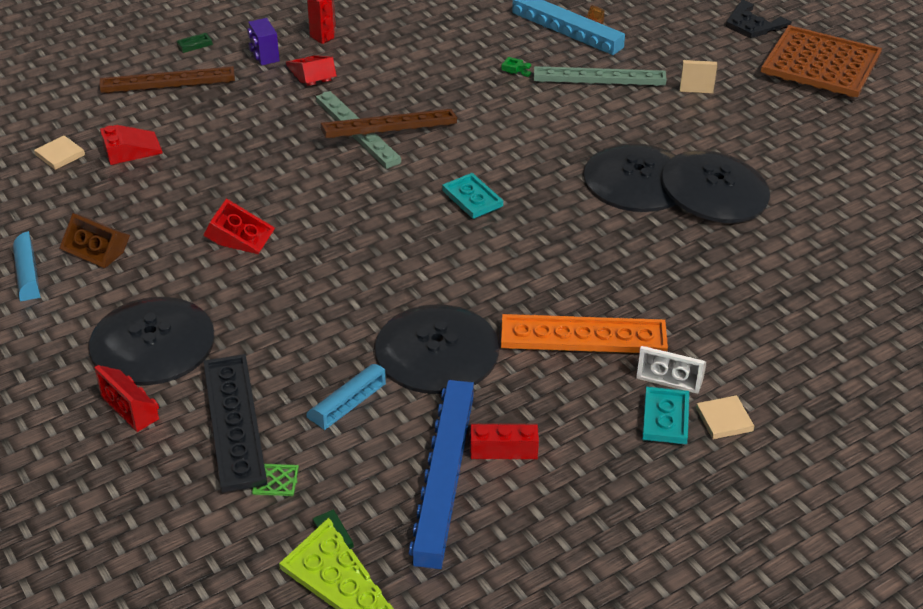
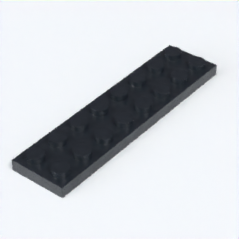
M246 354L204 360L222 493L268 485Z

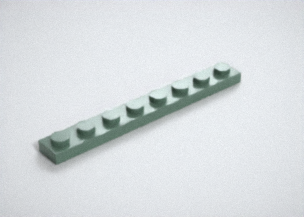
M534 66V81L660 86L666 85L667 80L666 71Z
M331 91L316 96V102L336 121L360 119ZM376 133L352 135L386 169L401 163V157Z

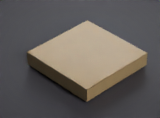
M683 60L680 92L713 93L717 62Z
M62 136L34 150L35 155L54 170L85 155L84 150L66 136Z
M737 395L701 402L696 405V410L712 439L754 431V424Z

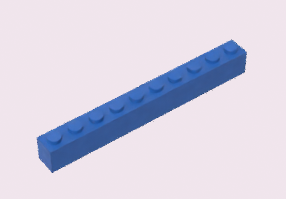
M448 380L447 388L442 389L441 400L444 403L439 404L438 417H440V420L436 419L435 433H437V436L432 437L431 448L434 451L429 452L428 466H430V469H426L424 483H427V485L422 487L421 490L423 504L418 505L417 518L419 523H415L413 529V537L416 538L415 542L411 541L409 556H413V566L442 569L474 398V382Z

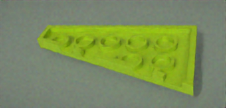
M329 518L279 563L280 569L335 609H394L383 597L379 587L373 583L367 570L352 549L348 548L342 535L336 531Z

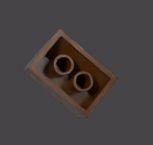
M72 213L59 249L106 268L124 253L130 235L86 216Z

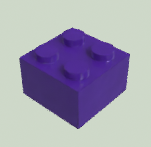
M263 18L249 21L247 34L251 42L248 44L255 60H258L261 65L279 62L277 33L269 20Z

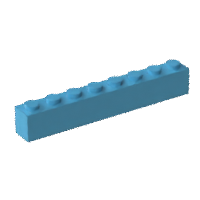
M513 0V14L611 55L624 48L625 33L544 0Z

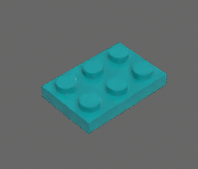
M473 173L442 185V191L472 219L503 207L504 200Z
M646 387L642 440L687 444L689 391Z

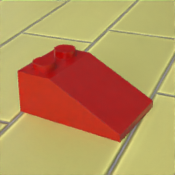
M313 55L286 61L287 67L300 83H306L307 86L314 85L319 80H322V82L331 81L332 77H336L334 60L330 56Z
M109 125L100 128L103 147L110 165L163 154L156 134L153 131L121 125Z
M226 198L210 221L203 236L220 246L259 254L275 230V227Z

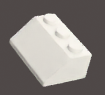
M641 346L636 379L699 394L704 379L706 361Z

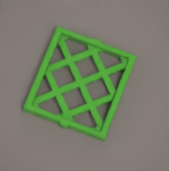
M264 464L266 477L269 476L273 480L267 483L268 485L262 486L259 489L253 487V495L294 496L299 465ZM279 471L281 475L276 478L273 473ZM294 471L295 475L291 478L288 474ZM286 477L289 481L282 484L279 480ZM276 482L279 487L273 490L270 486ZM292 483V490L289 491L286 486Z

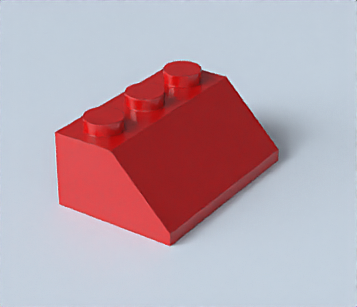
M307 0L310 37L321 44L334 39L336 29L334 0Z
M100 365L94 367L101 397L136 432L159 420L158 403L155 399H150L142 387L136 386L129 375L126 376L121 370Z
M471 423V459H538V424Z

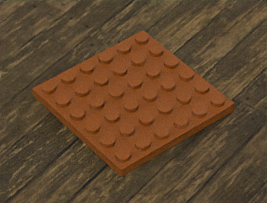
M788 25L762 65L761 72L768 76H777L784 80L796 81L799 84L812 85L818 89H827L833 93L858 97L881 54L882 48Z

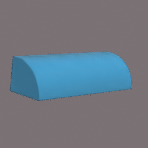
M27 231L20 234L13 243L20 302L41 298L34 249L30 233Z
M377 364L369 365L307 412L306 417L323 430H326L386 384L385 369Z

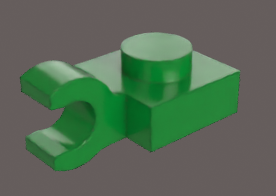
M508 57L501 65L502 71L516 74L519 71L525 77H529L532 74L531 71L526 70L531 67V64L523 63L521 59Z

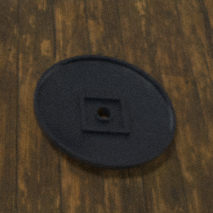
M646 144L614 145L597 152L588 160L584 170V181L588 190L596 198L612 207L633 212L664 210L676 205L667 195L662 185L664 166L676 155L663 148Z
M707 150L683 152L672 157L665 164L662 172V185L667 195L684 210L707 220L722 223L749 221L761 215L770 200L769 187L761 174L744 161L724 153Z
M173 297L143 298L126 303L103 317L91 334L89 351L95 366L100 365L121 370L126 376L129 375L133 379L135 385L162 384L185 376L203 363L214 344V327L207 313L189 301Z
M444 304L423 305L399 313L383 326L376 340V359L379 366L385 369V375L396 384L420 393L442 394V389L447 388L448 380L474 382V385L485 379L498 361L499 340L492 326L484 318L470 310Z

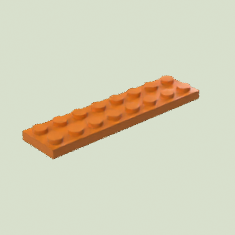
M502 314L501 348L640 353L641 346L665 352L668 351L666 322L662 319Z

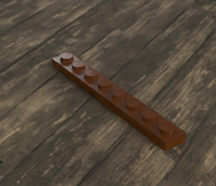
M234 66L100 78L101 93H112L115 91L127 92L130 90L160 89L183 85L194 86L205 83H228L235 81Z
M452 109L323 122L320 129L325 138H335L339 136L366 135L375 132L384 133L393 130L400 131L402 129L456 124L457 116Z

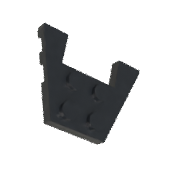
M741 0L726 21V27L748 38H755L766 35L771 30L776 32L780 31L781 27L787 28L788 25H791L792 21L780 16L774 21L769 22L763 17L756 16L750 12L753 10L754 4Z

